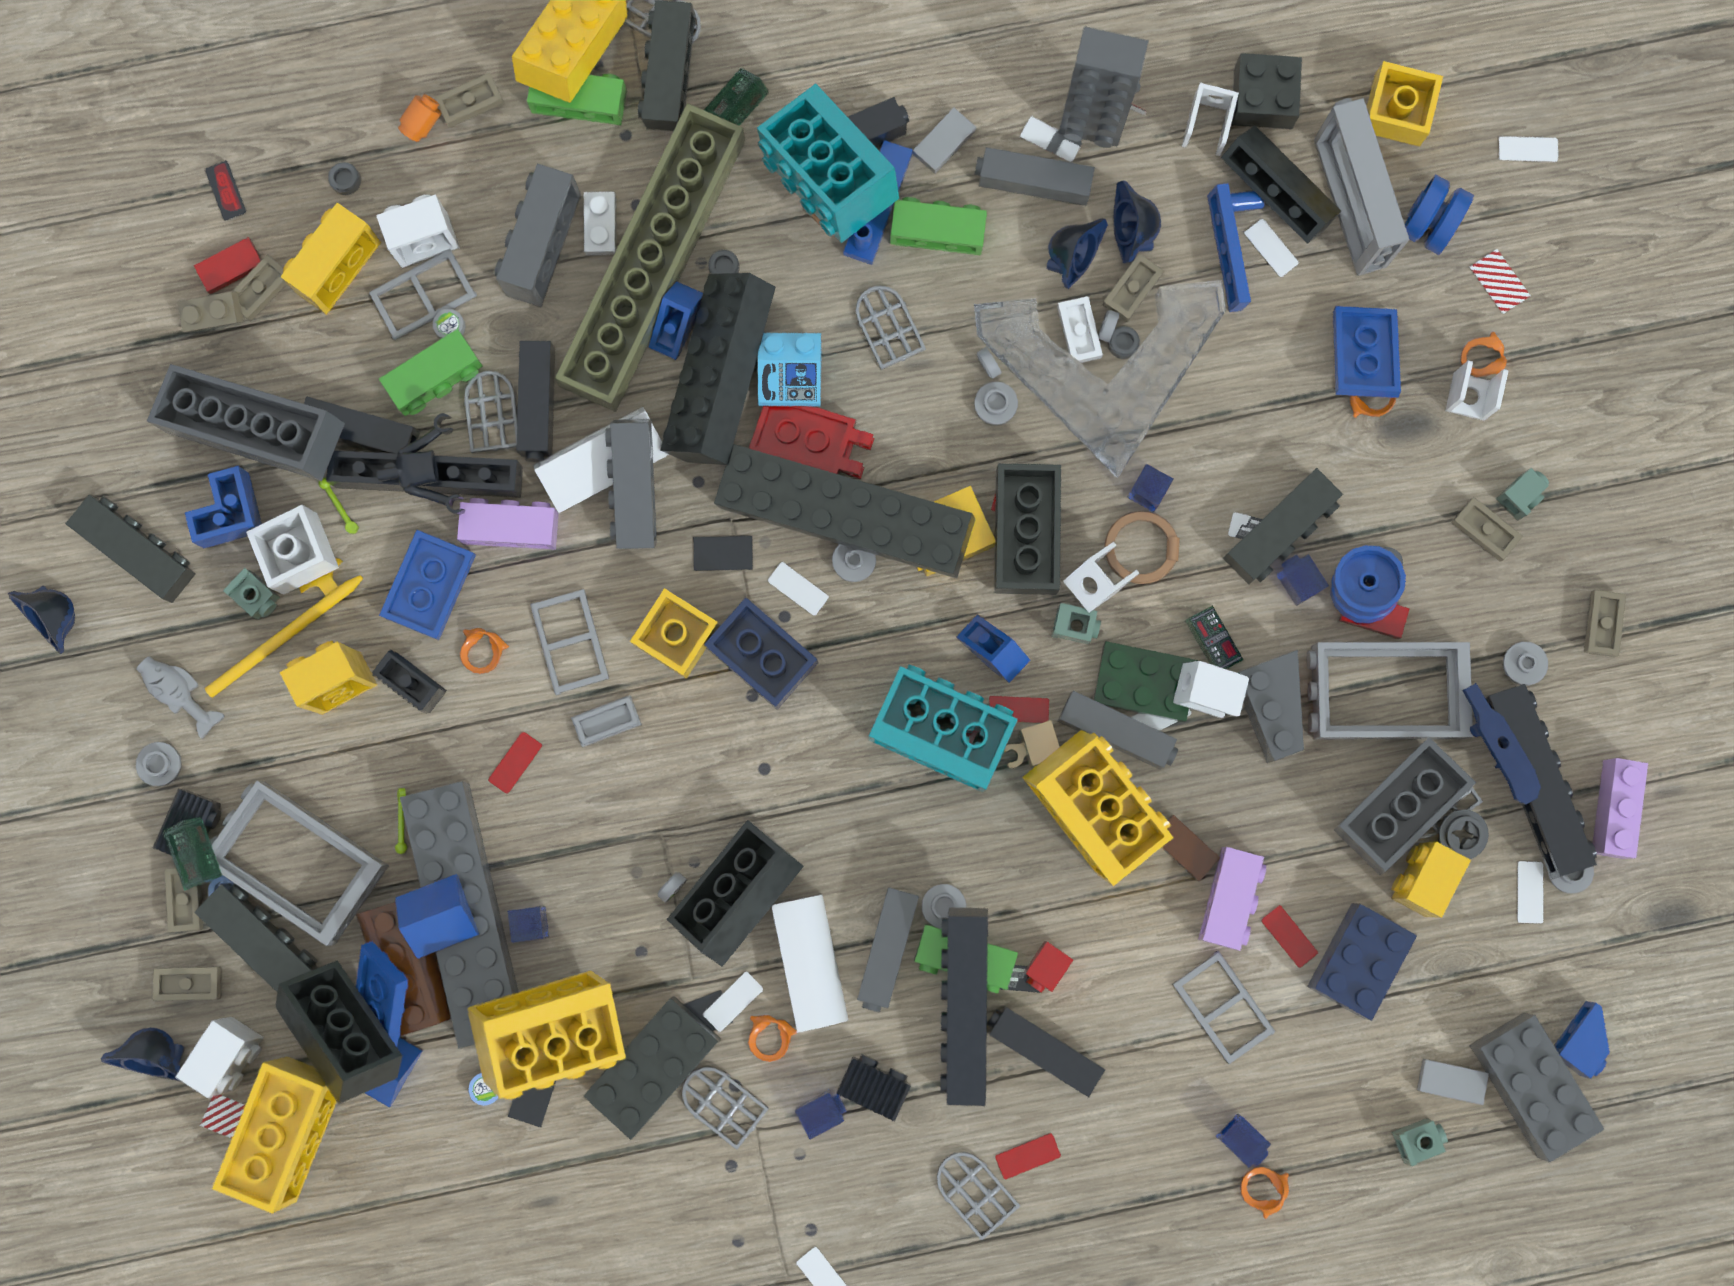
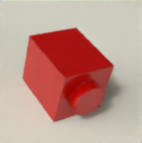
M1044 941L1023 972L1029 976L1026 982L1041 993L1045 988L1053 992L1074 960L1049 942Z

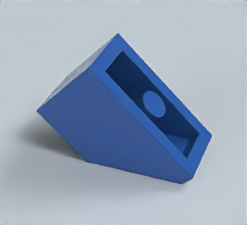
M676 281L662 298L649 348L677 360L695 324L696 314L703 296L702 292Z
M976 615L956 636L988 668L1008 683L1030 661L1011 637L979 615Z
M1586 1001L1557 1040L1554 1047L1566 1066L1578 1075L1590 1079L1603 1071L1607 1064L1605 1059L1610 1051L1602 1006L1595 1002Z

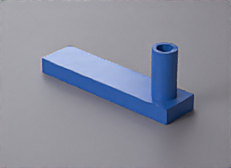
M884 140L880 152L895 167L899 193L913 150ZM895 202L848 238L843 252L844 256L873 265Z
M1228 183L1217 184L1207 195L1229 312L1242 311L1251 303L1234 212L1262 209L1264 207V200L1255 191L1230 193Z

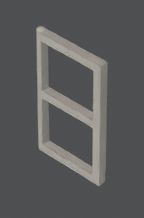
M450 249L369 292L391 332L393 340L432 321L441 310L454 309L477 297L476 292L471 288ZM449 259L467 294L435 310L417 275ZM411 279L429 314L397 331L379 296Z
M584 589L530 604L555 695L609 679ZM580 598L589 633L548 644L538 610ZM591 639L601 674L559 686L550 651Z
M1216 951L1213 956L1172 984L1228 1064L1275 1033L1274 1028L1219 951ZM1218 961L1239 993L1203 1017L1182 986ZM1244 998L1265 1027V1030L1229 1054L1208 1023Z

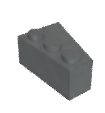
M1298 650L1238 672V674L1249 678L1243 704L1266 762L1270 763L1303 751Z

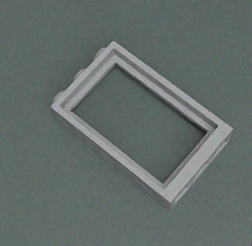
M1346 98L1334 104L1314 138V143L1333 202L1342 211L1338 215L1356 274L1359 276L1387 268L1407 244L1409 237L1364 98L1354 101L1352 98Z
M1318 642L1311 646V650H1308L1307 668L1312 669V682L1308 683L1307 693L1309 701H1313V713L1309 714L1308 727L1309 731L1313 732L1314 740L1427 739L1428 737L1431 739H1468L1473 737L1470 732V727L1473 725L1472 707L1462 691L1471 686L1470 642ZM1328 657H1446L1448 725L1330 726Z
M256 781L255 784L251 783L242 793L241 799L243 801L237 810H232L224 819L222 825L225 827L219 836H214L209 841L213 856L211 854V859L214 863L212 865L215 866L217 872L219 870L220 874L324 945H335L389 865L267 782ZM264 800L362 865L323 923L225 858Z

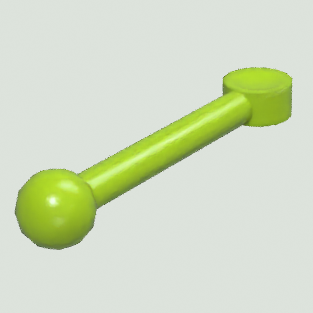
M323 477L322 481L318 482V485L321 489H325L346 523L345 530L350 534L357 533L359 530L358 524L351 521L331 489V484L326 481V477Z
M398 788L397 790L398 843L395 845V851L398 854H404L407 851V845L404 843L405 818L400 797L406 796L405 788Z

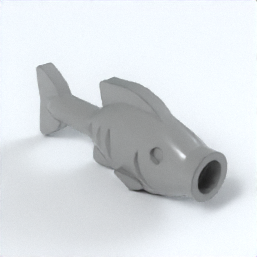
M150 656L137 666L136 670L141 674L148 692L156 700L167 704L174 714H177L181 708L188 712L197 721V732L201 739L209 733L213 726L224 719V714L214 711L206 712L192 700L190 692L199 685L184 669L155 661Z

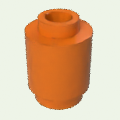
M423 94L422 97L415 95L400 118L401 124L398 127L400 132L415 142H420L422 137L426 138L442 114L438 109L439 103L429 95Z

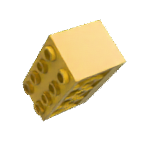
M1080 730L1022 778L1094 872L1114 886L1174 837L1167 830L1171 826L1161 812L1158 811L1156 813L1148 805L1152 801L1142 787L1139 786L1137 788L1129 780L1133 776L1124 763L1121 761L1118 763L1110 755L1113 749L1102 736L1098 737L1095 733L1089 734Z
M591 970L467 1008L483 1082L499 1098L514 1099L523 1094L522 1091L534 1087L535 1089H545L554 1085L556 1080L562 1078L576 1079L584 1076L587 1070L594 1068L607 1069L615 1066L616 1061L626 1058L610 983Z
M288 1056L262 1063L213 1184V1190L272 1214L297 1202L337 1103L315 1067Z

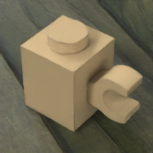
M1052 721L1021 729L1019 735L1022 743L1008 744L1003 752L1011 750L1017 754L1016 761L1008 763L1007 768L1013 769L1018 767L1023 762L1025 756L1030 768L1037 766L1060 747Z

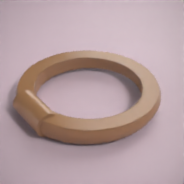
M1148 511L1131 512L1119 518L1111 526L1105 539V547L1112 542L1115 543L1120 530L1130 523L1146 521L1158 526L1167 537L1165 563L1156 571L1148 574H1138L1130 581L1134 584L1153 583L1165 577L1172 570L1175 563L1178 562L1180 538L1177 537L1171 524L1160 515ZM1114 548L1105 555L1109 566L1120 578L1124 579L1133 573L1126 570L1119 563Z

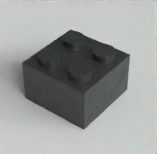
M1240 53L1234 67L1233 91L1239 92L1232 118V126L1293 129L1300 114L1302 57Z

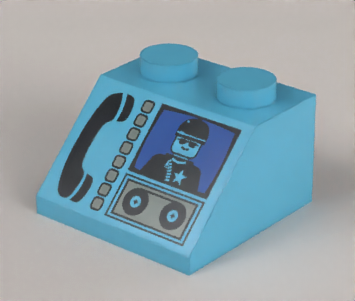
M763 333L758 351L759 406H821V333Z

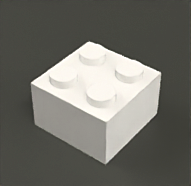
M436 194L432 196L421 195L410 204L404 206L393 205L383 211L384 213L376 215L387 248L402 268L440 255L449 249L460 248L448 213Z
M303 505L246 532L268 588L283 595L339 568L318 514Z
M233 1017L212 1020L176 1075V1078L207 1098L220 1094L223 1095L229 1090L232 1092L243 1079L244 1075L241 1074V1071L247 1062L251 1064L260 1053L261 1047L258 1045L262 1041L263 1036Z

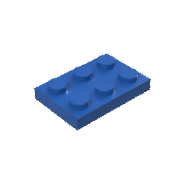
M1335 306L1333 311L1336 395L1398 398L1401 393L1397 309Z
M416 530L379 616L439 640L476 554Z
M371 941L361 945L356 988L397 1047L401 1034L400 1026L402 1014L404 1013V1000L408 981L405 974L399 971L389 960L388 955Z

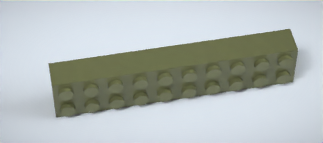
M687 103L557 372L555 380L561 388L612 411H617L651 340L662 298L676 281H679L745 143L743 127Z

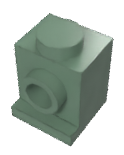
M1530 468L1511 483L1496 500L1518 521L1527 516L1545 498L1541 493L1549 486V481L1541 472Z
M246 568L223 590L251 617L257 620L270 615L277 606L276 601L280 598L254 572ZM255 590L256 595L254 599L248 600L247 597Z
M1060 603L1051 637L1089 645L1091 639H1097L1101 620H1096L1098 611L1093 610L1089 613L1085 608ZM1079 621L1082 624V630L1074 631L1071 628V622Z
M1428 1118L1392 1132L1403 1162L1411 1167L1418 1165L1417 1163L1446 1152L1443 1144L1447 1143L1448 1139L1441 1124L1435 1125L1434 1121ZM1427 1136L1430 1143L1427 1147L1422 1148L1420 1140Z

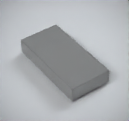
M953 108L913 150V155L935 174L976 131V126L957 109Z
M631 695L571 717L582 747L642 725Z
M1423 1059L1417 1090L1483 1105L1489 1073Z

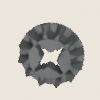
M1468 809L1454 810L1450 815L1443 817L1442 825L1437 828L1439 831L1438 843L1468 859L1478 856L1484 850L1488 842L1489 832L1485 820L1478 813ZM1463 826H1465L1464 830L1473 835V838H1462L1461 843H1459L1460 838L1452 834V832L1462 830Z

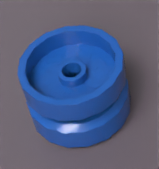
M1435 174L1411 207L1407 215L1409 217L1405 222V227L1409 240L1413 242L1419 240L1429 227L1430 230L1425 238L1424 248L1440 255L1462 222L1473 201L1474 195L1462 188H1458L1444 202L1450 189V182Z
M1365 545L1352 549L1341 558L1331 579L1330 596L1334 607L1342 616L1357 623L1369 624L1384 619L1394 610L1405 589L1406 574L1402 563L1392 552L1380 546Z

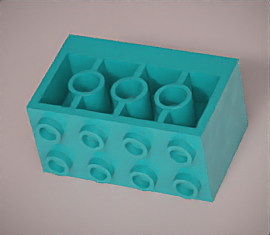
M816 83L757 127L760 139L758 146L764 154L762 158L764 165L771 173L777 172L780 175L783 186L790 194L796 193L800 197V203L809 215L815 214L820 219L819 224L829 237L834 235L841 243L899 199L895 167Z
M909 664L907 669L900 666L868 736L869 741L978 791L984 792L990 783L1018 720L1012 717L1013 711L999 704L992 708L983 703V697L967 691L965 695L954 690L955 685L942 678H937L936 682L925 677L926 672L916 666ZM916 704L920 705L921 711L925 714L923 716L918 715L916 718L911 717V711L907 708L909 706L914 707ZM946 717L950 719L953 729L947 728L945 731L939 729L940 724L936 721L938 719L943 720ZM973 730L979 733L978 737L982 739V742H976L974 745L969 743V737L966 736V732L972 733Z

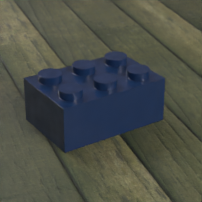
M746 597L704 644L708 651L776 710L781 707L818 664L816 657Z
M1351 903L1307 987L1357 1016L1372 1021L1417 935L1362 904Z

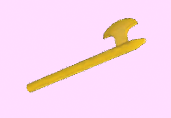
M335 558L339 566L343 561L339 558ZM331 571L299 587L300 593L311 587H319L325 597L204 689L207 694L212 698L352 593L363 580V577L358 575L338 586L333 579L334 571Z

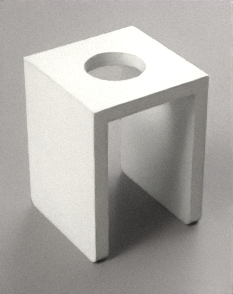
M1200 83L1193 99L1182 146L1187 147L1199 104L1227 110L1216 155L1220 156L1227 142L1239 92ZM1209 95L1218 96L1222 99H1215L1210 97Z
M1467 361L1453 374L1445 411L1486 420L1501 407L1508 370L1503 369L1491 380L1470 376L1473 361ZM1467 388L1474 389L1478 394V400L1473 405L1463 402Z
M1114 542L1090 557L1063 581L1089 613L1115 595L1139 574L1135 570L1114 585L1096 564L1117 546ZM1085 577H1091L1096 581L1098 587L1096 593H1089L1085 590L1083 586V579Z
M1202 661L1183 663L1173 703L1219 718H1223L1225 713L1239 716L1249 678Z

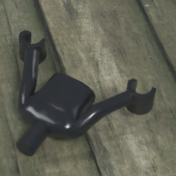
M441 413L435 417L434 428L398 451L395 467L377 469V476L380 482L398 479L400 486L406 493L446 505L450 512L461 515L466 510H454L453 503L455 500L464 499L462 496L457 494L446 496L436 491L419 487L439 482L434 451H418L426 447L441 434L448 435L453 432V428L441 429V422L452 418L445 413Z

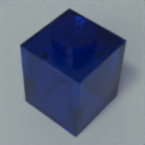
M1146 464L1127 498L1154 512L1174 478Z
M1296 554L1281 564L1284 569L1277 574V577L1296 606L1329 586L1309 554L1301 559Z
M545 906L508 911L511 943L549 938Z
M830 1089L795 1108V1112L809 1140L843 1123L845 1120L843 1113L847 1111L840 1095L836 1094L833 1096Z
M1238 1113L1216 1136L1248 1168L1253 1164L1258 1166L1269 1154L1267 1149L1271 1144Z

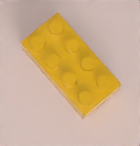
M550 0L512 55L515 80L571 103L627 19L626 0Z

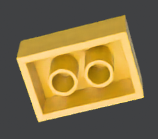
M339 203L325 211L319 227L314 233L306 236L302 243V249L295 258L287 261L281 278L297 295L326 315L381 244L379 238L366 222Z
M328 641L319 645L315 649L317 653L307 658L304 656L297 657L286 664L287 669L279 672L296 706L321 715L378 685L362 653L338 641L335 643Z

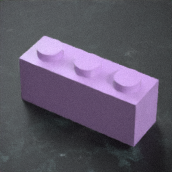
M470 498L469 503L460 502V509L466 510L464 514L459 515L457 540L462 544L556 550L559 513L555 508H551L550 503L532 502V506H519L520 502L501 500V505L488 504L489 500L482 498Z
M1619 758L1603 760L1593 845L1597 855L1620 859L1636 858L1648 763Z
M1222 847L1198 940L1234 950H1241V946H1246L1250 937L1251 927H1248L1247 923L1249 915H1254L1258 905L1259 897L1255 895L1257 883H1262L1264 880L1266 865L1262 864L1264 859L1262 856L1230 847Z

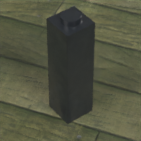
M895 97L848 116L875 147L881 146L884 140L890 142L906 135L907 123L910 122L904 105L898 106Z
M520 341L516 451L521 457H525L526 461L540 462L544 460V457L553 455L555 347L551 341Z
M307 396L304 402L306 405L328 411L345 423L338 442L372 452L398 454L401 448L418 440L420 435L413 426Z
M1006 1006L1001 1011L996 1008L987 1022V1026L991 1027L988 1031L990 1036L1088 1098L1105 1072L1103 1067Z

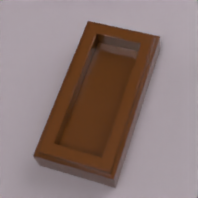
M1171 815L1168 819L1171 826L1167 830L1174 838L1161 848L1191 876L1200 881L1218 862L1220 857L1176 816Z

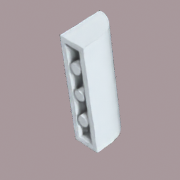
M641 407L619 420L650 418L645 409ZM610 424L533 465L537 476L558 513L613 485V478H608L607 460L612 459L611 447H606L605 430L610 428ZM652 424L654 463L669 454L660 451L662 441Z
M823 895L772 905L797 1033L848 1021Z

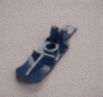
M1477 683L1462 690L1472 707L1476 719V724L1470 727V732L1474 737H1482L1497 763L1494 767L1500 769L1503 773L1514 800L1521 804H1528L1537 799L1541 788L1537 774L1504 716L1490 707ZM1498 740L1502 742L1503 748L1498 745Z

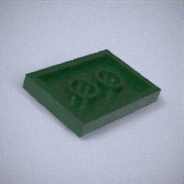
M1105 641L1093 700L1107 707L1187 722L1189 708L1175 704L1173 700L1183 663L1196 662L1198 660Z

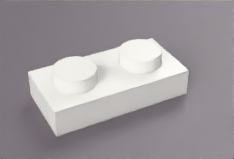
M584 192V252L586 255H614L616 252L615 192Z
M1089 297L1058 303L1057 308L1071 365L1102 358L1103 354Z

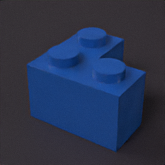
M239 466L208 474L215 504L185 512L191 541L202 548L247 537V531L262 524L250 474Z

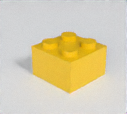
M1383 61L1374 76L1367 104L1375 135L1420 147L1430 133L1443 76Z
M664 588L630 642L641 651L687 679L706 650L704 644L720 625L708 615Z
M1436 841L1419 843L1418 846L1414 845L1407 855L1406 862L1409 864L1404 874L1400 873L1392 885L1391 890L1395 892L1391 899L1424 917L1442 918L1471 860Z

